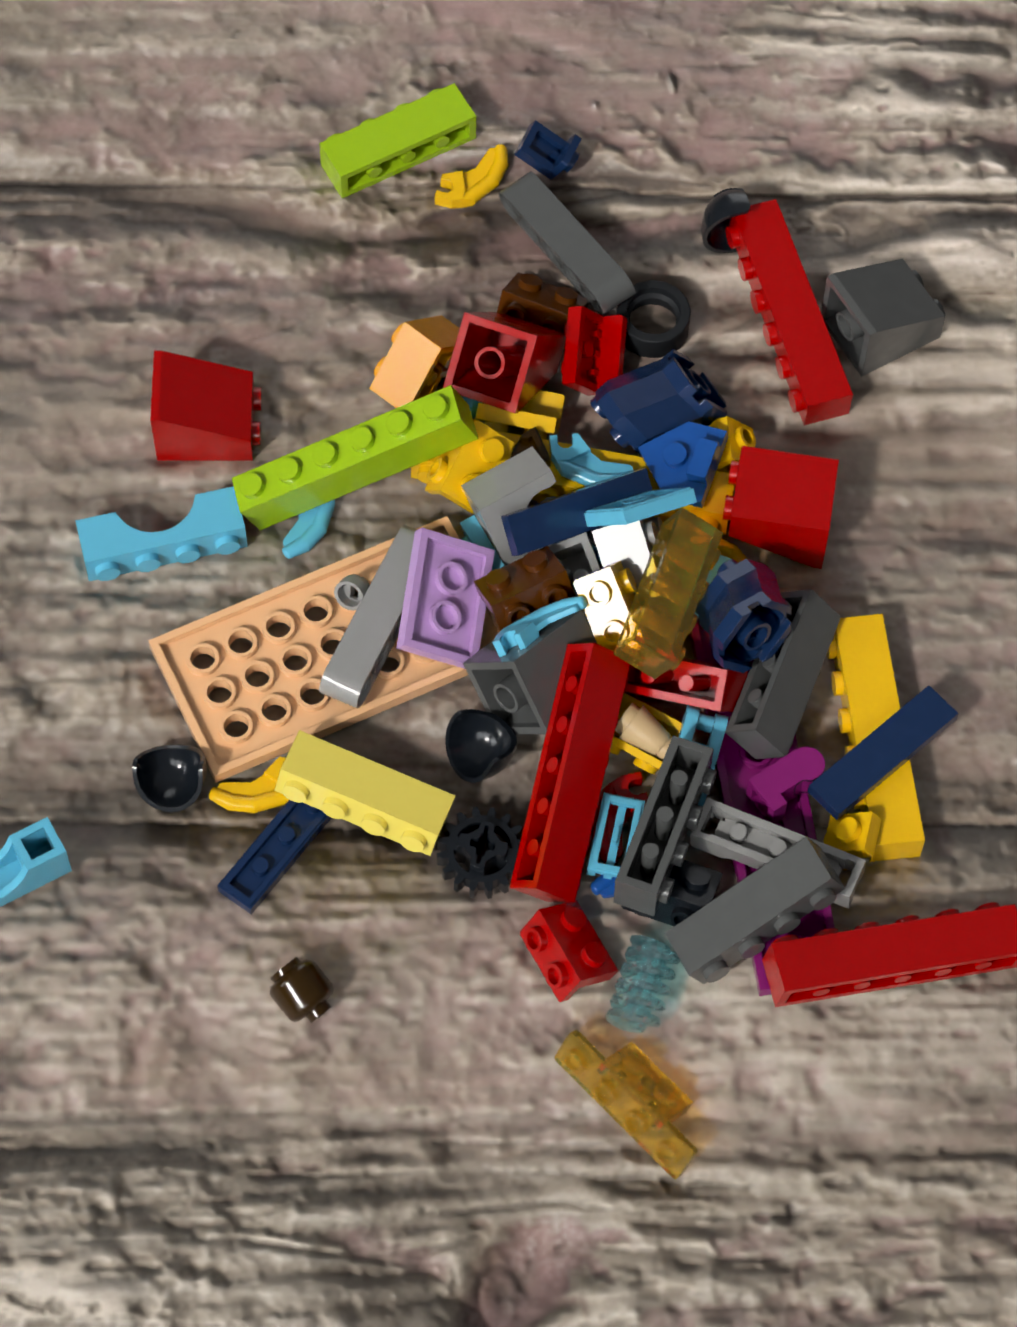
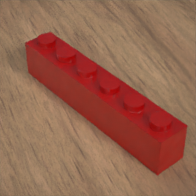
M777 199L750 205V210L747 214L731 218L730 226H726L725 229L729 247L731 249L736 248L739 255L738 269L742 280L749 281L752 289L750 299L753 310L756 314L761 313L764 320L763 334L765 341L769 347L774 346L777 354L775 363L778 375L781 379H786L789 385L788 398L791 409L794 413L799 412L804 426L847 415L850 411L853 393Z
M596 643L567 644L509 887L546 902L575 903L577 891L581 883V873L586 852L590 845V835L595 813L600 802V792L605 770L609 763L612 740L619 720L618 715L622 697L628 682L631 659Z
M990 902L978 906L973 911L961 913L959 909H948L939 912L934 917L920 919L918 915H909L898 919L892 924L879 926L878 922H867L849 931L839 932L837 928H828L815 933L812 937L799 939L797 935L779 937L771 943L762 958L775 1007L1017 968L1016 905L1000 906L997 902Z

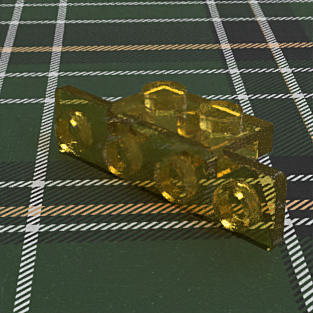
M578 1030L569 1033L556 1053L555 1061L673 1179L682 1176L698 1153V1150L672 1122L684 1115L693 1101L633 1042L605 1058Z

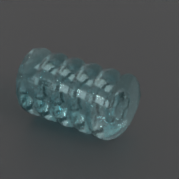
M632 935L630 937L632 946H629L625 952L627 961L620 968L622 977L618 978L615 984L617 993L613 994L610 999L612 1009L607 1011L605 1017L610 1024L621 1030L642 1033L647 1027H659L661 1025L660 1018L651 1014V1012H660L666 1009V1004L656 998V996H668L670 994V987L662 983L661 980L675 979V971L667 967L666 964L677 965L680 963V959L664 943L651 937Z

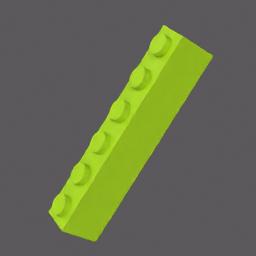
M450 385L233 477L232 482L239 510L259 530H263L478 439L469 404Z

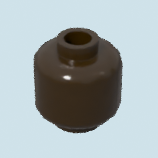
M295 957L270 978L274 982L270 988V995L291 1021L297 1022L307 1017L312 1023L331 1008L327 999L333 994V984L311 959L300 961Z

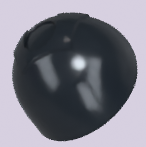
M742 188L722 190L715 194L708 203L703 214L701 226L703 244L707 249L717 253L737 252L736 248L731 249L729 247L725 229L726 226H730L732 217L747 214L750 210L748 197Z
M475 709L460 710L451 717L447 726L445 737L446 752L456 774L464 781L476 783L491 778L506 768L517 748V737L511 727L502 718L493 713Z
M189 745L153 747L134 758L132 764L133 781L141 798L153 808L164 812L182 811L190 807L197 800L203 789L207 775L205 755L199 748Z

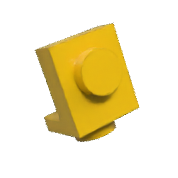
M873 811L844 814L838 820L830 815L823 843L860 858L873 857L882 819Z

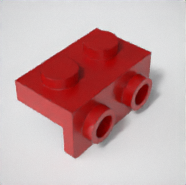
M583 306L568 307V319L565 325V353L561 366L563 385L591 396L596 395V390L607 380L623 375L627 318L625 316H602Z
M575 900V903H562L539 909L520 931V936L527 949L530 951L559 1002L569 1000L578 988L610 980L619 971L577 900Z

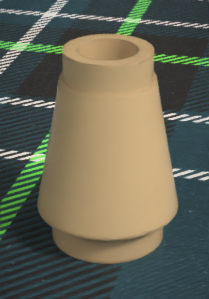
M633 702L619 719L615 731L621 735L619 739L654 757H658L660 760L664 759L672 739L671 734L644 705L640 708Z

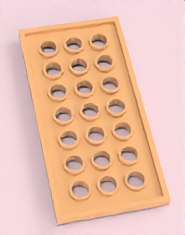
M448 516L416 528L418 530L423 527L459 539ZM394 538L148 640L155 660L198 748L205 755L206 765L215 783L289 752L299 730L317 738H322L468 675L464 668L396 649L397 638L388 657L396 659L400 663L399 667L392 672L380 670L360 708L357 709L326 695L317 704H307L301 699V696L307 690H319L323 673L333 656L324 652L322 646L330 640L341 641L356 610L352 611L343 608L337 602L334 595L336 585L344 577L351 574L364 577L371 584ZM487 606L480 650L493 641L499 633L494 616ZM313 607H321L328 612L327 616L320 621H311L305 614ZM274 623H285L290 627V631L282 637H274L268 633V628ZM239 638L248 639L253 644L244 653L234 652L231 650L230 645ZM201 654H208L215 659L214 663L206 669L196 668L193 666L192 661ZM292 656H301L307 660L306 666L296 671L288 669L284 663ZM254 672H264L270 677L266 684L259 687L250 685L246 680ZM216 688H226L232 693L230 698L222 703L213 702L208 696ZM273 705H279L287 711L283 718L276 721L267 719L263 713L268 707ZM235 721L243 722L248 726L247 732L239 737L228 735L225 729L230 723Z

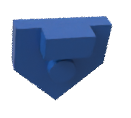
M688 421L639 446L638 450L659 489L694 488L697 503L690 505L703 508L727 443L728 433L722 429Z

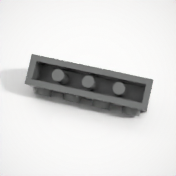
M812 589L781 593V597L792 607L791 614L786 613V618L791 622V632L772 658L764 662L758 657L754 659L752 663L753 668L748 673L725 733L755 759L780 758L788 754L841 616Z
M673 735L616 877L613 903L651 916H655L660 902L668 903L675 883V879L669 877L674 865L678 867L683 865L689 843L684 841L688 829L693 831L697 829L703 811V806L698 805L702 793L707 795L711 793L716 779L717 771L711 769L713 748Z
M806 836L668 930L665 935L688 975L702 984L712 983L726 976L730 970L729 967L742 958H751L760 953L765 947L764 943L776 935L786 934L794 930L800 924V919L813 910H821L831 905L836 900V895L844 890L845 887L820 846Z

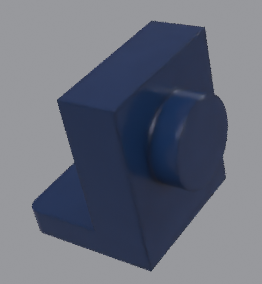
M535 120L527 128L514 155L552 180L563 170L566 173L569 172L575 165L580 155L576 149L582 138L575 134L568 141H565Z

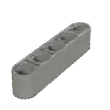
M403 525L399 529L323 673L319 686L321 694L357 709L365 701L398 638L414 533L417 529L407 525Z

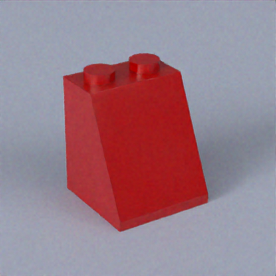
M464 312L443 388L452 385L461 396L516 414L557 373L565 346V334L499 312Z
M154 350L150 421L157 461H253V446L261 445V422L254 421L255 411H262V387H255L253 371L162 350Z
M742 446L740 460H731L728 484L736 485L734 496L726 495L723 520H730L728 536L807 566L822 569L830 530L839 459Z

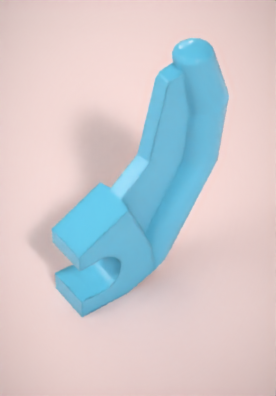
M578 433L572 434V446L569 448L560 447L557 435H550L551 460L559 474L567 479L587 487L633 471V467L629 464L601 461L591 453V449Z
M335 499L298 514V521L283 540L284 547L282 552L286 558L291 559L309 552L326 534L336 505Z
M577 596L561 599L543 606L503 628L492 642L498 656L507 655L508 651L517 645L520 650L527 648L540 637L538 631L545 626L587 607L585 597Z

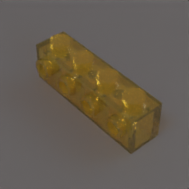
M683 507L661 524L613 653L615 656L653 679L658 678L669 669L675 670L680 665L686 653V649L683 647L686 636L693 630L698 616L694 613L698 603L707 593L709 582L706 580L709 571L716 565L721 555L718 546L723 532Z

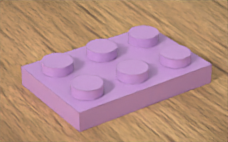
M423 527L416 530L396 649L465 669L463 663L480 650L486 604L479 596L473 581L486 576L492 571L495 550Z

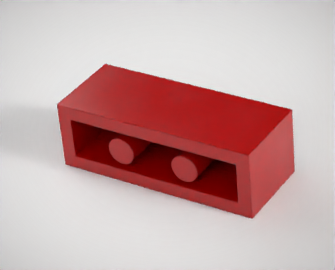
M631 648L619 653L631 659L628 682L624 689L625 692L719 712L734 711L748 671L741 673L723 668L721 665L640 648Z

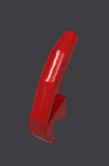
M641 771L622 775L601 790L600 802L596 809L591 830L592 841L594 840L604 792L644 800L646 805L648 800L647 792L635 795L629 791L633 786L642 785ZM612 804L609 807L599 854L604 864L607 861L618 809L617 805ZM626 809L623 826L629 818L633 817L635 809ZM622 832L615 865L618 864V859L623 855Z

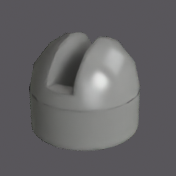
M356 574L348 575L336 585L334 589L335 598L343 608L352 611L357 610L370 584L364 577ZM356 590L358 591V598L354 597Z

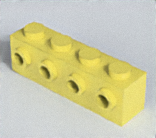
M299 730L280 769L274 790L293 802H303L322 810L331 818L343 819L362 827L364 831L371 835L386 837L400 843L409 851L421 852L428 856H431L455 799V795L301 730Z

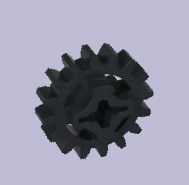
M473 807L472 817L467 818L461 812L457 813V825L446 822L444 825L446 837H438L437 849L441 850V852L437 853V865L445 866L442 869L444 881L455 878L454 890L456 892L463 889L464 886L469 887L470 898H475L478 890H484L486 897L490 899L493 896V888L496 887L503 893L509 892L508 880L512 879L521 841L520 838L523 832L522 826L517 825L511 828V815L507 813L501 819H498L493 807L489 809L487 816L481 815L478 807ZM496 833L503 837L506 842L500 841ZM485 842H487V850L478 864V855L481 849L484 848ZM458 863L465 864L469 872L464 870Z

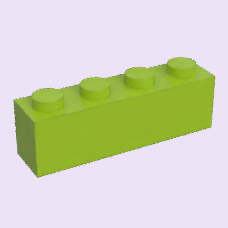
M455 83L444 88H437L411 103L400 104L393 111L377 118H369L359 126L343 133L329 136L325 141L319 143L321 166L343 199L476 139V115Z

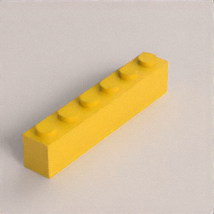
M883 614L840 618L833 641L826 654L827 659H834L836 671L831 673V684L834 696L841 697L842 708L838 709V724L840 732L847 733L849 746H845V755L900 709ZM909 759L854 806V809H861V812L873 811L882 819L874 856L869 858L870 862L920 857L925 836Z

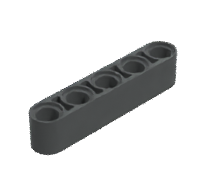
M530 171L498 193L509 215L600 315H605L636 293L631 280L624 270L533 172Z

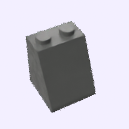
M903 259L836 272L827 276L821 314L828 331L861 377L941 337L945 321L944 308L937 299L931 298L924 288V283L916 270H911Z
M582 610L545 626L538 631L540 637L525 649L520 650L517 645L511 648L507 655L499 657L492 643L493 641H491L463 663L486 712L493 713L502 718L511 727L514 734H546L567 644H597L589 622Z

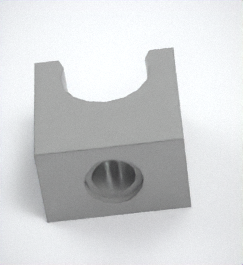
M533 446L461 485L476 519L505 566L510 564L509 562L525 556L527 553L512 556L501 516L529 507V502L536 494L550 488L556 482L551 469ZM555 496L546 497L541 502L555 498Z

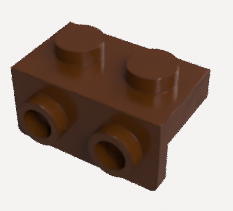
M518 272L502 290L497 312L565 334L568 307L583 306L587 308L589 302L571 288L557 287L543 282L540 277L534 274Z
M548 546L531 551L523 558L502 568L494 569L486 576L473 581L479 596L493 614L499 632L506 626L543 606L564 598L575 597L566 569Z

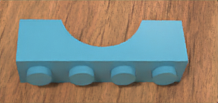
M234 486L195 494L193 506L185 519L176 526L164 531L145 532L127 525L116 512L75 520L89 581H109L121 574L135 571L150 572L162 565L176 562L191 563L203 556L217 553L228 555L238 551L240 548L248 547L245 524L239 510Z
M48 817L8 836L5 845L0 850V907L72 871L67 851Z

